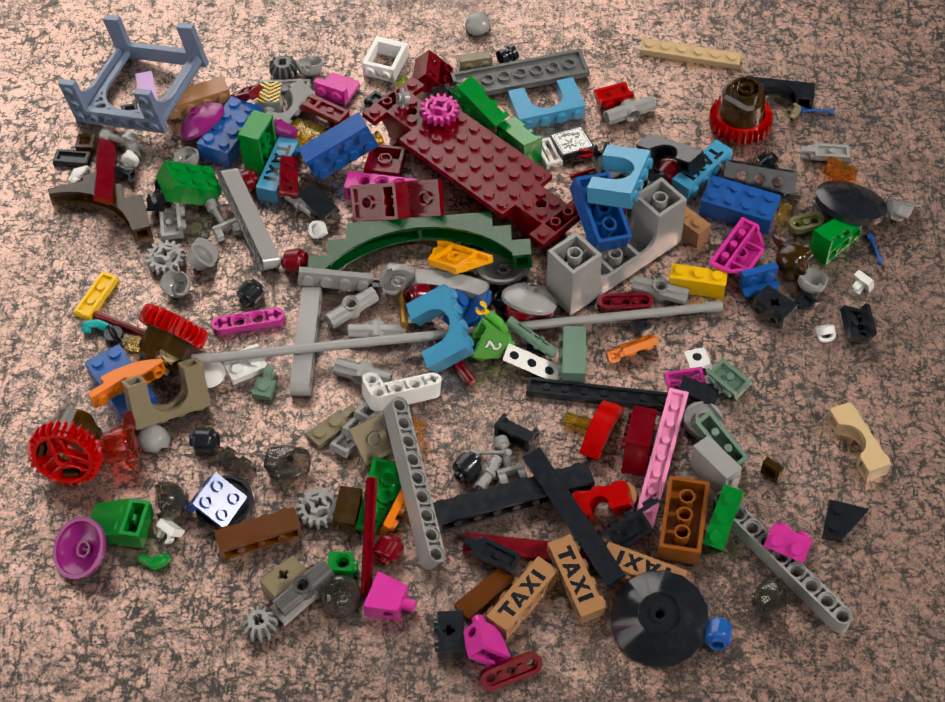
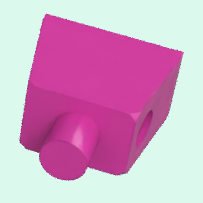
M377 572L363 605L364 614L369 617L398 620L402 610L414 613L417 600L408 598V586L381 572Z
M483 615L473 616L471 619L472 624L463 632L468 658L487 666L509 659L511 657L498 627L485 622Z

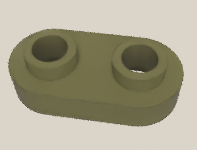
M818 212L793 216L789 220L788 229L794 234L812 232L824 224V217Z

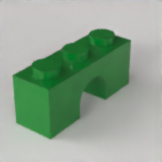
M724 484L702 543L722 551L725 550L737 512H739L746 492Z

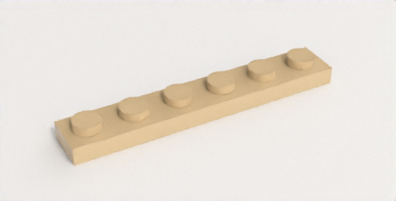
M647 38L642 39L639 53L739 70L742 53Z

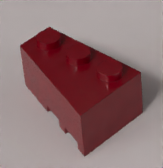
M634 405L633 412L628 413L624 436L626 437L622 438L621 449H624L621 473L645 477L657 409Z

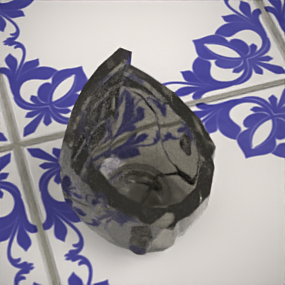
M284 444L275 445L267 449L264 458V469L269 474V477L275 479V481L291 480L301 474H308L310 472L311 460L307 449Z

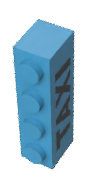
M278 137L256 185L258 199L278 203L280 199L278 197L281 155L300 158L301 153L298 150L300 147L299 140Z
M715 140L703 151L706 166L693 177L679 172L672 179L671 186L689 201L692 197L697 196L703 187L708 185L712 175L718 176L725 168L727 159L733 160V149Z

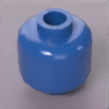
M722 617L710 619L704 635L705 644L711 649L718 651L728 647L732 642L731 623Z

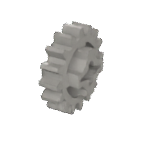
M168 240L165 243L158 241L159 245L152 244L153 249H147L148 254L145 255L147 267H150L151 272L155 271L156 275H159L161 272L165 274L172 269L180 271L179 266H185V250L180 243L176 245L174 240L171 243Z
M321 486L318 487L317 491L310 488L309 494L304 491V498L299 497V504L296 505L298 518H301L303 525L308 523L309 528H312L313 525H316L317 530L320 529L321 525L328 528L327 523H332L338 498L336 497V492L330 493L328 487L322 491Z

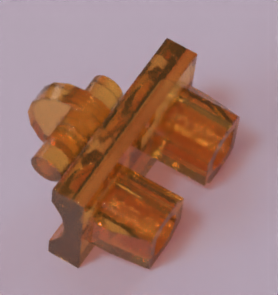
M830 156L823 173L832 177V180L854 183L859 170L854 166L843 163V160L839 158L835 159Z

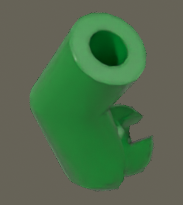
M142 553L138 558L139 563L151 570L163 568L171 560L167 553L154 557Z

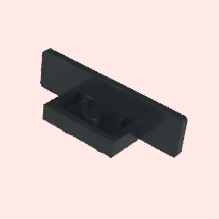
M650 497L642 502V508L637 511L635 508H632L624 513V519L618 521L616 518L606 524L608 527L606 530L601 532L598 529L596 532L600 538L608 535L612 543L626 548L654 531L643 512L661 501L659 498L654 500L653 497Z

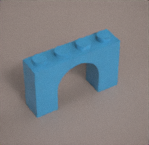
M573 77L557 80L556 93L560 103L551 108H540L533 105L524 87L508 91V105L513 117L515 116L526 125L525 128L527 130L585 118L586 105Z
M607 144L602 155L603 170L621 172L629 176L621 179L592 176L587 186V203L632 209L634 202L638 201L639 191L643 189L644 180L648 178V170L652 169L653 166L650 150Z
M445 283L406 304L410 319L419 326L438 316L445 315L449 318L450 325L445 338L422 351L426 367L433 373H439L475 354L473 349L474 342L467 332L469 329L468 325L461 315L463 310L456 300L458 297L454 288L448 287Z

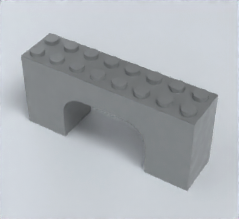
M662 177L651 183L642 191H639L638 201L633 204L632 214L628 221L633 237L628 245L623 248L599 252L578 232L574 233L548 250L546 290L555 297L557 304L570 316L601 294L607 292L681 242L687 199Z

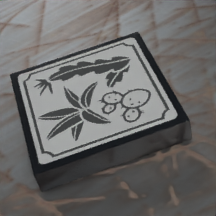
M582 126L549 135L562 160L587 154L580 152V148L593 150L594 147Z

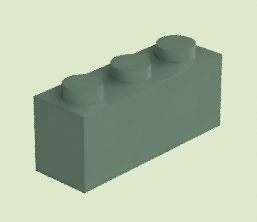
M563 326V333H559V345H563V347L559 349L558 360H562V365L558 364V376H562L563 381L585 383L586 327Z
M711 410L692 425V428L701 439L709 435L739 465H742L749 458Z

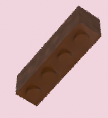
M294 507L283 508L278 512L263 514L258 518L243 520L238 524L223 526L214 531L222 561L302 538L301 527Z

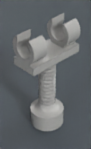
M103 128L100 131L99 138L125 144L127 150L133 151L137 157L141 156L138 150L145 152L143 146L136 144L134 138L139 139L135 131L127 130L123 136L115 135L112 130Z
M211 198L205 202V208L209 213L214 214L219 223L212 227L217 241L225 240L223 237L224 232L231 229L234 235L242 233L236 218L225 221L219 210L221 207L220 203L216 198Z
M506 435L497 436L492 440L495 450L504 451L510 445ZM501 455L505 468L497 470L499 484L508 483L507 477L517 475L518 478L522 479L528 478L524 464L513 466L510 456Z

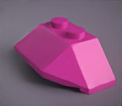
M742 217L708 265L724 273L736 274L753 268L766 249L759 224Z

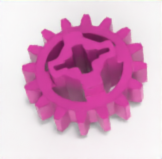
M437 93L436 97L430 95V99L425 98V103H421V115H423V120H427V124L434 123V126L440 124L443 127L444 123L450 125V121L455 122L456 117H459V105H457V100H453V96L447 98L446 94L440 96Z

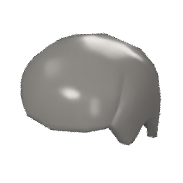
M476 12L467 17L465 27L469 34L479 36L489 31L490 21L484 13Z
M307 55L297 60V70L304 76L314 77L321 72L323 59L319 55H316L315 58H310Z
M186 146L173 153V162L198 164L199 152L194 147Z
M807 268L805 275H799L798 284L800 288L811 294L822 292L829 280L827 274L815 268Z
M172 269L163 274L160 280V287L169 297L182 298L189 292L191 281L183 271H174Z
M154 424L141 430L137 441L143 451L158 453L161 448L169 446L170 436L165 428Z

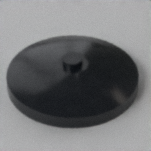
M832 180L823 182L817 187L814 196L817 206L823 212L848 224L859 226L876 225L884 220L887 213V205L877 193L862 185L848 181Z

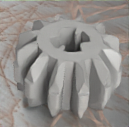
M257 605L254 611L249 608V615H243L241 628L244 630V636L246 638L250 637L252 642L258 638L259 642L262 643L263 638L266 637L270 640V634H276L278 621L275 618V613L269 611L266 606L260 610V607Z

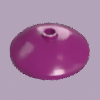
M211 102L191 108L181 125L180 136L184 140H192L209 131L223 116V105Z
M77 517L68 521L60 529L53 545V561L61 575L69 579L79 580L90 576L96 571L104 558L106 550V537L100 524L91 518Z

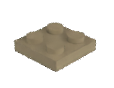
M384 412L348 429L364 466L372 463L373 456L383 458L393 452Z

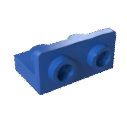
M776 262L741 271L738 285L745 298L756 296L767 284L776 290L780 289V285L776 280L779 268Z

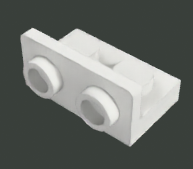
M257 343L247 346L242 350L258 349L260 346ZM264 358L223 362L233 385L264 373L267 365Z

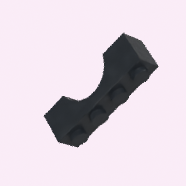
M746 76L752 77L764 85L763 93L766 98L772 96L783 97L789 100L792 105L797 103L806 109H812L815 83Z
M651 133L636 144L638 149L650 150V158H653V163L662 159L676 160L679 172L692 177L706 166L703 150Z

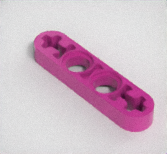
M274 307L218 316L212 320L211 326L213 333L216 335L276 327L285 322V313L283 309ZM256 317L263 318V320L258 323L253 321V319ZM238 320L244 321L240 326L234 324Z

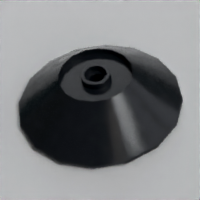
M666 570L647 571L628 580L616 594L610 612L612 632L620 648L636 662L652 667L675 666L691 658L704 643V635L709 621L708 607L699 589L684 576ZM662 612L664 615L662 618H657L655 614Z

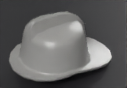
M885 198L887 201V213L890 219L895 221L909 218L914 207H922V205Z
M197 238L191 245L186 258L191 265L190 270L195 268L198 271H204L214 266L219 255L216 247L205 238Z

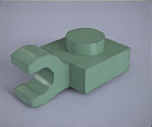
M266 365L263 378L257 377L251 393L252 398L272 400L277 386L276 381H273L275 376L274 366Z

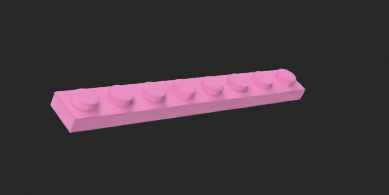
M669 388L637 510L642 508V502L650 497H653L654 500L659 498L661 501L689 392ZM660 503L643 512L653 529Z

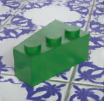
M472 76L463 79L449 90L453 99L457 100L462 112L487 129L496 127L509 116L506 111L503 113L496 106L498 102L495 99L492 101L485 94L487 91Z
M515 116L497 125L495 135L535 163L542 161V136H535L533 134L534 130H527L525 128L526 125Z
M833 219L814 229L812 239L809 242L813 257L824 265L828 264L860 237L863 226Z

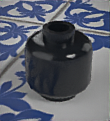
M255 279L245 280L236 292L240 298L238 300L239 303L245 307H248V305L256 306L265 294L264 286Z
M211 427L196 428L193 435L189 437V444L196 453H214L216 448L220 446L219 432H216Z
M472 451L462 452L452 464L453 475L460 481H472L482 469L481 458Z

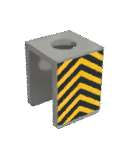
M260 81L264 89L259 92L257 105L262 107L263 113H266L268 110L282 113L284 105V95H281L282 81Z

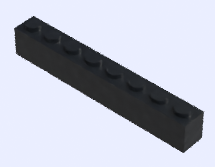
M587 462L575 463L569 467L555 469L571 494L575 491L584 492L591 490L595 485ZM532 476L524 479L518 478L513 482L505 484L500 483L487 489H477L468 494H458L453 498L440 499L434 502L433 506L441 534L552 503L535 477Z

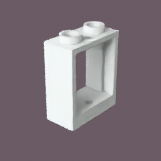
M376 36L362 62L363 75L395 82L408 57V43ZM377 53L396 57L392 66L374 63L373 61Z

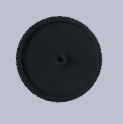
M222 476L247 496L244 503L227 525L231 526L250 517L254 508V498L249 485L245 481L234 476ZM199 510L195 511L200 522L206 527L214 530L221 528Z

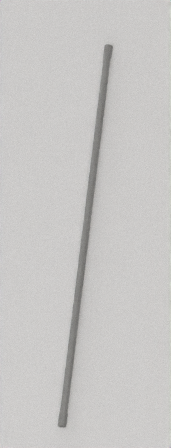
M719 300L689 305L522 321L520 323L531 330L703 312L712 313L722 312L723 303ZM477 326L468 327L467 332L469 336H472ZM449 329L219 353L191 354V358L196 357L203 365L216 362L440 340L445 338Z

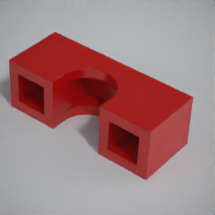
M622 480L613 481L610 485L594 486L588 491H575L572 493V496L590 522L595 521L594 510L596 506L603 502L609 503L610 509L615 515L625 513L634 508L630 487L626 481Z

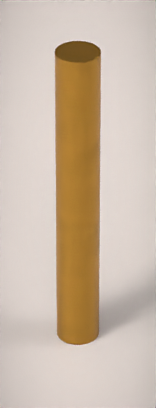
M399 291L400 325L402 328H407L406 295L404 291Z

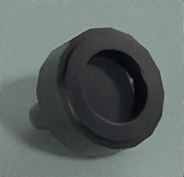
M108 324L104 331L105 340L109 344H118L123 340V331L119 326Z

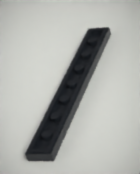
M528 377L526 396L598 405L603 400L617 403L624 408H634L635 405L657 409L659 412H663L668 392Z
M538 447L523 456V461L607 588L626 577L625 573L541 448Z

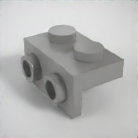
M176 203V207L166 208L164 212H159L162 241L184 238V230H187L185 219L182 220V217H185L184 206Z

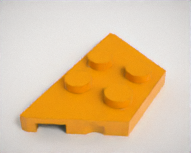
M444 240L437 241L438 246L433 248L432 254L428 258L429 266L452 274H459L493 262V255Z

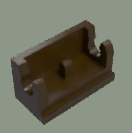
M340 485L332 524H336V530L355 534L363 501V490L361 488Z

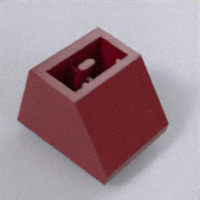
M430 50L415 59L413 77L424 84V93H433L431 88L447 83L451 86L453 67L443 61Z

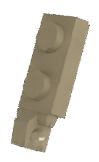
M350 405L343 411H336L307 432V438L318 449H321L341 434L342 427L353 418L356 408Z

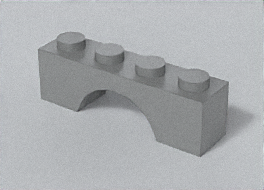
M299 78L284 95L287 101V111L276 113L268 110L266 113L273 115V120L282 119L290 124L292 122L291 117L294 116L296 118L303 111L300 105L307 101V98L315 92Z

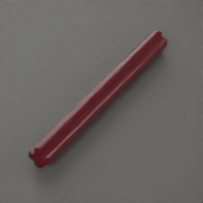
M367 477L365 487L360 595L364 597L368 596L373 583L377 497L376 477Z

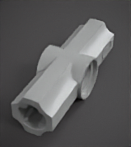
M653 96L636 101L626 99L620 106L604 111L605 122L607 125L624 120L634 122L640 115L656 110L657 105Z
M637 275L634 276L631 285V291L647 292L653 296L656 302L667 300L682 305L686 304L690 290L669 284L664 278L653 280Z
M372 287L364 289L355 296H346L341 305L324 315V320L331 329H335L347 320L357 319L361 311L379 300V296Z
M372 320L369 324H348V339L406 333V328H402L400 324H385L382 320Z
M338 358L334 363L333 374L352 379L354 383L362 386L363 375L368 372L378 374L383 383L391 382L393 378V372L375 368L373 364L365 360L357 363Z

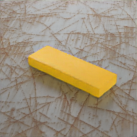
M102 271L74 309V316L85 320H92L94 312L99 310L119 282L118 276Z

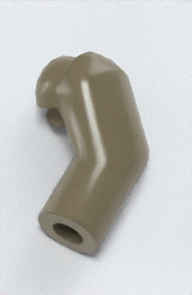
M793 103V106L785 110V116L792 120L796 119L802 111L801 106Z

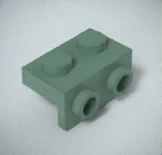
M724 358L711 370L709 368L706 370L707 380L714 386L718 384L722 388V393L728 398L732 396L737 400L752 385L750 379Z

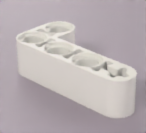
M368 372L362 377V395L371 410L382 411L397 396L403 397L408 404L439 397L442 378L437 373H427L383 383L378 374Z

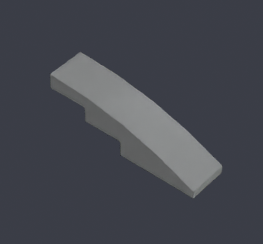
M417 269L416 271L417 284L426 283L431 289H435L445 283L448 287L454 288V290H460L469 298H474L484 293L490 286L486 281L466 275L427 269Z
M365 401L354 411L353 418L342 427L341 434L330 443L329 450L347 458L356 448L348 429L384 412V410L373 411Z

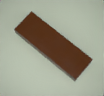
M496 569L454 604V608L456 610H463V617L469 622L473 616L481 612L505 590L510 588L514 578L509 573Z

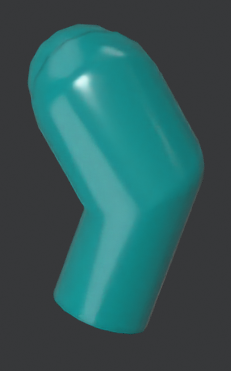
M99 319L85 320L82 323L81 331L91 333L92 328L105 331L109 323Z

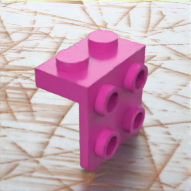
M330 73L326 80L318 77L314 80L316 96L343 106L348 104L360 87L359 81L336 73Z
M779 522L778 525L773 523L764 547L804 563L809 549L813 546L814 542L810 534L801 530L796 533L792 531L791 526Z

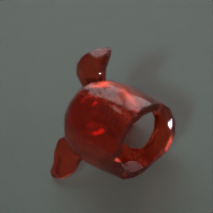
M131 411L123 415L121 426L100 433V445L104 453L103 459L107 464L125 461L127 466L133 469L138 463L140 447L138 437L134 432L136 423Z

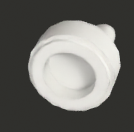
M127 150L122 155L120 162L128 167H137L139 158L133 151Z
M312 221L309 224L308 232L312 238H323L328 234L324 222Z
M833 324L821 325L815 328L818 340L822 343L831 342L836 337ZM831 334L829 338L822 337V335Z

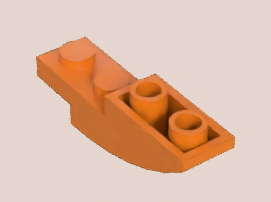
M162 359L139 361L122 366L100 377L102 384L87 393L92 406L96 409L101 405H105L117 395L124 393L122 380L141 375L146 383L149 384L153 380L160 378L166 373L164 362Z

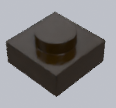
M78 134L75 149L78 151L94 152L95 134Z
M767 457L762 463L760 473L778 483L782 478L784 467L779 462Z

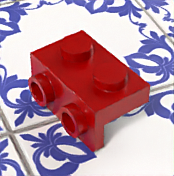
M626 82L594 89L593 91L599 110L612 109L626 99H633L634 96L633 91H629Z

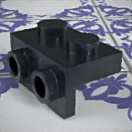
M865 303L860 309L846 305L840 309L847 340L867 344L876 336L877 331L870 304Z

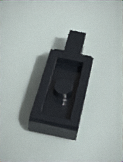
M467 535L463 542L464 547L472 550L470 554L511 575L521 559L519 553L486 537H478L476 540Z

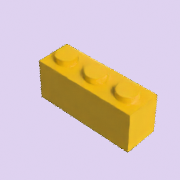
M672 263L669 284L690 289V295L723 300L728 273L716 269Z

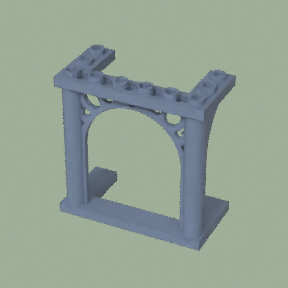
M105 14L103 21L115 46V50L94 82L82 91L75 80L61 79L58 83L76 122L165 134L168 130L166 121L199 68H206L209 64L194 24L178 23L176 26L184 48L136 43L130 41L120 16ZM128 58L184 65L167 93L158 101L155 99L152 90L137 88L133 94L140 109L121 110L113 107L107 100L108 89Z

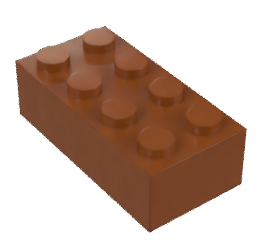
M669 475L657 559L699 565L710 482Z

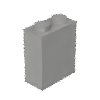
M709 435L695 444L689 468L703 481L710 482L709 487L716 494L722 491L724 484L738 489L742 467Z

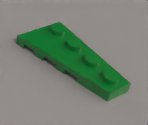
M373 456L368 477L377 478L376 534L401 489V483L395 461ZM365 492L355 529L363 531Z

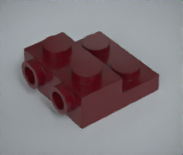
M378 144L377 148L368 153L364 173L400 176L406 160V148Z

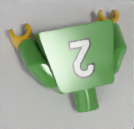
M480 301L479 304L485 309L480 310L476 307V313L486 315V317L481 318L471 336L474 342L473 349L475 354L469 357L482 362L489 359H499L509 343L515 346V341L511 339L508 326L503 319L492 310H487L486 302Z

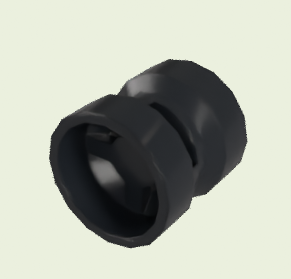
M510 44L505 49L496 51V57L501 64L518 60L519 53L517 48Z

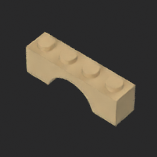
M851 401L830 408L826 420L834 433L853 438L862 449L856 467L865 482L886 475L891 465L890 458L880 448L879 441L873 437L868 424L864 423L860 417L859 410L853 406Z

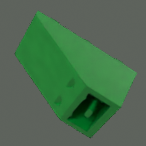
M128 498L95 503L90 518L98 522L102 527L106 537V544L143 549L154 511L150 501Z

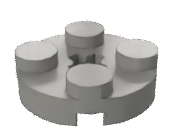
M387 264L379 276L380 287L384 288V292L393 296H398L399 291L406 292L411 285L417 284L414 267L403 264Z
M699 401L690 404L686 408L683 416V425L686 431L694 436L695 439L702 440L692 428V425L708 411L711 410L721 424H723L722 412L714 404L710 403L708 405Z

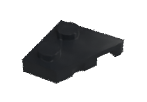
M829 499L821 538L842 543L848 537V534L857 527L863 517L867 516L869 509Z

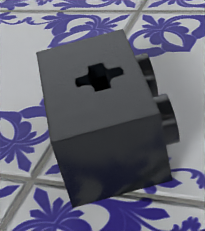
M768 284L754 297L752 310L781 329L796 316L798 307L797 303Z
M463 610L437 611L438 620H433L434 633H438V639H434L435 652H439L440 660L465 659Z

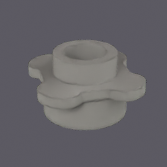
M400 88V93L396 95V102L400 104V109H403L404 106H408L410 103V93L404 91V88Z

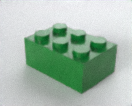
M253 110L250 116L246 118L243 128L239 130L238 139L240 141V151H242V162L244 163L245 170L250 169L255 171L256 174L261 175L277 139L273 115Z
M164 161L156 175L167 202L205 206L207 200L211 198L218 200L223 192L212 167Z

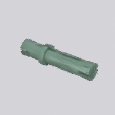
M513 316L506 322L510 330L534 346L535 350L538 349L550 359L553 358L558 348L548 343L545 337H540Z

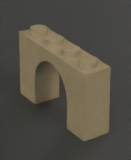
M196 357L178 362L181 389L177 397L166 404L158 405L150 401L147 383L141 375L121 381L130 422L136 430H143L145 427L157 423H165L169 419L183 417L187 413L201 411L205 407L211 406L203 364Z

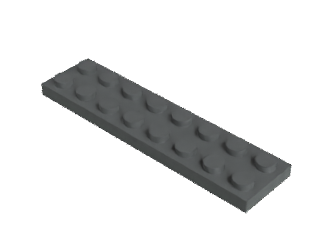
M575 49L451 73V80L453 86H455L454 81L460 82L472 76L487 91L485 94L489 96L523 87L526 89L557 83V80L570 77L574 79L589 77L590 71L581 49Z

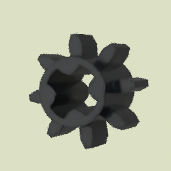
M764 151L758 157L760 161L757 164L779 167L777 165L779 159L772 151L769 153Z

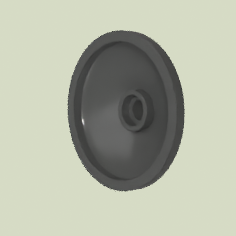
M486 249L482 252L493 255V262L476 268V272L481 279L495 285L515 283L525 277L530 268L514 269L510 262Z

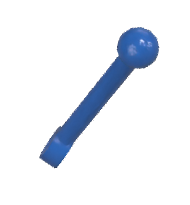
M801 106L802 111L800 112V114H803L804 112L828 113L830 115H833L835 110L833 108H830L828 110L806 109L805 107Z
M868 234L866 239L870 241L877 263L881 264L884 262V259L880 256L875 245L874 235Z

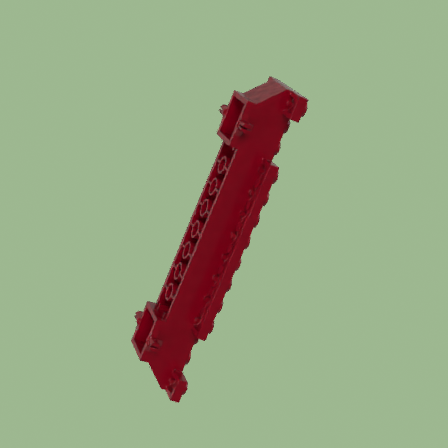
M413 76L362 112L363 118L374 126L381 121L388 130V136L396 142L392 146L406 148L502 219L506 217L515 223L514 228L523 235L519 239H530L531 242H534L541 248H545L549 243L556 241L580 221L573 199L569 203H565L543 187L552 180L551 173L460 109L459 117H456L455 122L450 121V125L444 123L443 127H441L440 124L434 126V123L427 124V120H423V115H421V103L424 102L416 97L425 90L424 84ZM400 88H404V91L410 93V103L408 106H404L403 109H400V104L396 102V95L400 93Z

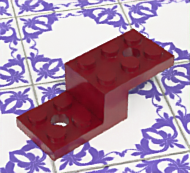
M441 179L350 186L353 222L445 215ZM424 194H427L428 196L427 203L423 200ZM367 198L371 201L370 207L366 204Z

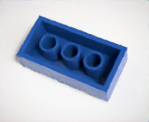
M231 96L224 105V114L221 119L198 140L199 156L231 167L242 152L240 151V141L238 139L239 130L243 128L246 118L250 116L252 111L262 112V107Z
M358 112L302 145L298 150L319 182L377 148L379 145Z
M604 172L575 177L569 189L588 242L599 252L626 247L633 236L623 209L621 207L587 203V186L592 176L612 179L610 173Z
M712 175L701 199L699 215L736 225L744 217L759 224L760 233L768 235L779 209L781 195Z
M119 344L85 361L88 374L97 387L102 384L100 377L132 363ZM147 384L150 401L158 404L155 394ZM124 393L109 400L108 404L123 426L126 428L131 425Z

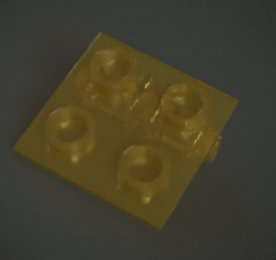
M297 118L292 125L298 129L295 139L299 140L300 147L328 130L324 126L301 118Z

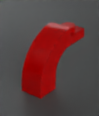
M603 400L589 424L579 453L596 460L602 457L611 431L616 422L623 416L625 409L617 403Z

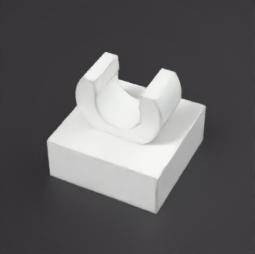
M860 270L854 274L855 283L852 287L855 293L859 295L864 289L870 293L874 289L873 279Z
M160 519L156 525L161 529L157 533L158 538L163 539L164 535L167 534L166 544L173 543L175 537L181 538L185 532L180 526L167 519Z

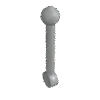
M474 449L472 451L478 456H510L512 454L510 449H505L504 451H480V449Z

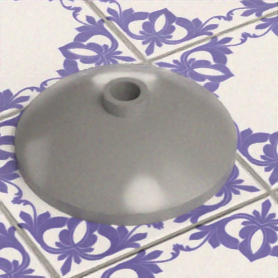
M533 282L512 284L502 291L501 298L503 302L519 312L531 315H548L557 308L555 297L545 288Z

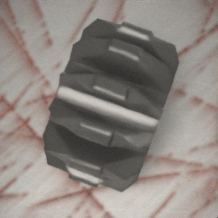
M279 54V57H273V60L270 61L269 72L274 80L293 79L297 75V62L293 59V56L288 57L287 54L284 56Z

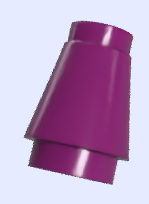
M282 119L274 120L276 136L296 138L298 129Z

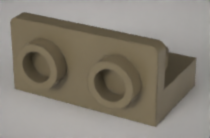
M489 51L456 55L458 70L463 71L493 65V58Z

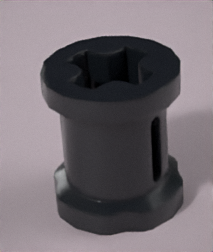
M118 162L115 165L114 176L117 178L123 177L128 182H133L137 176V168L133 166L128 167L124 163Z

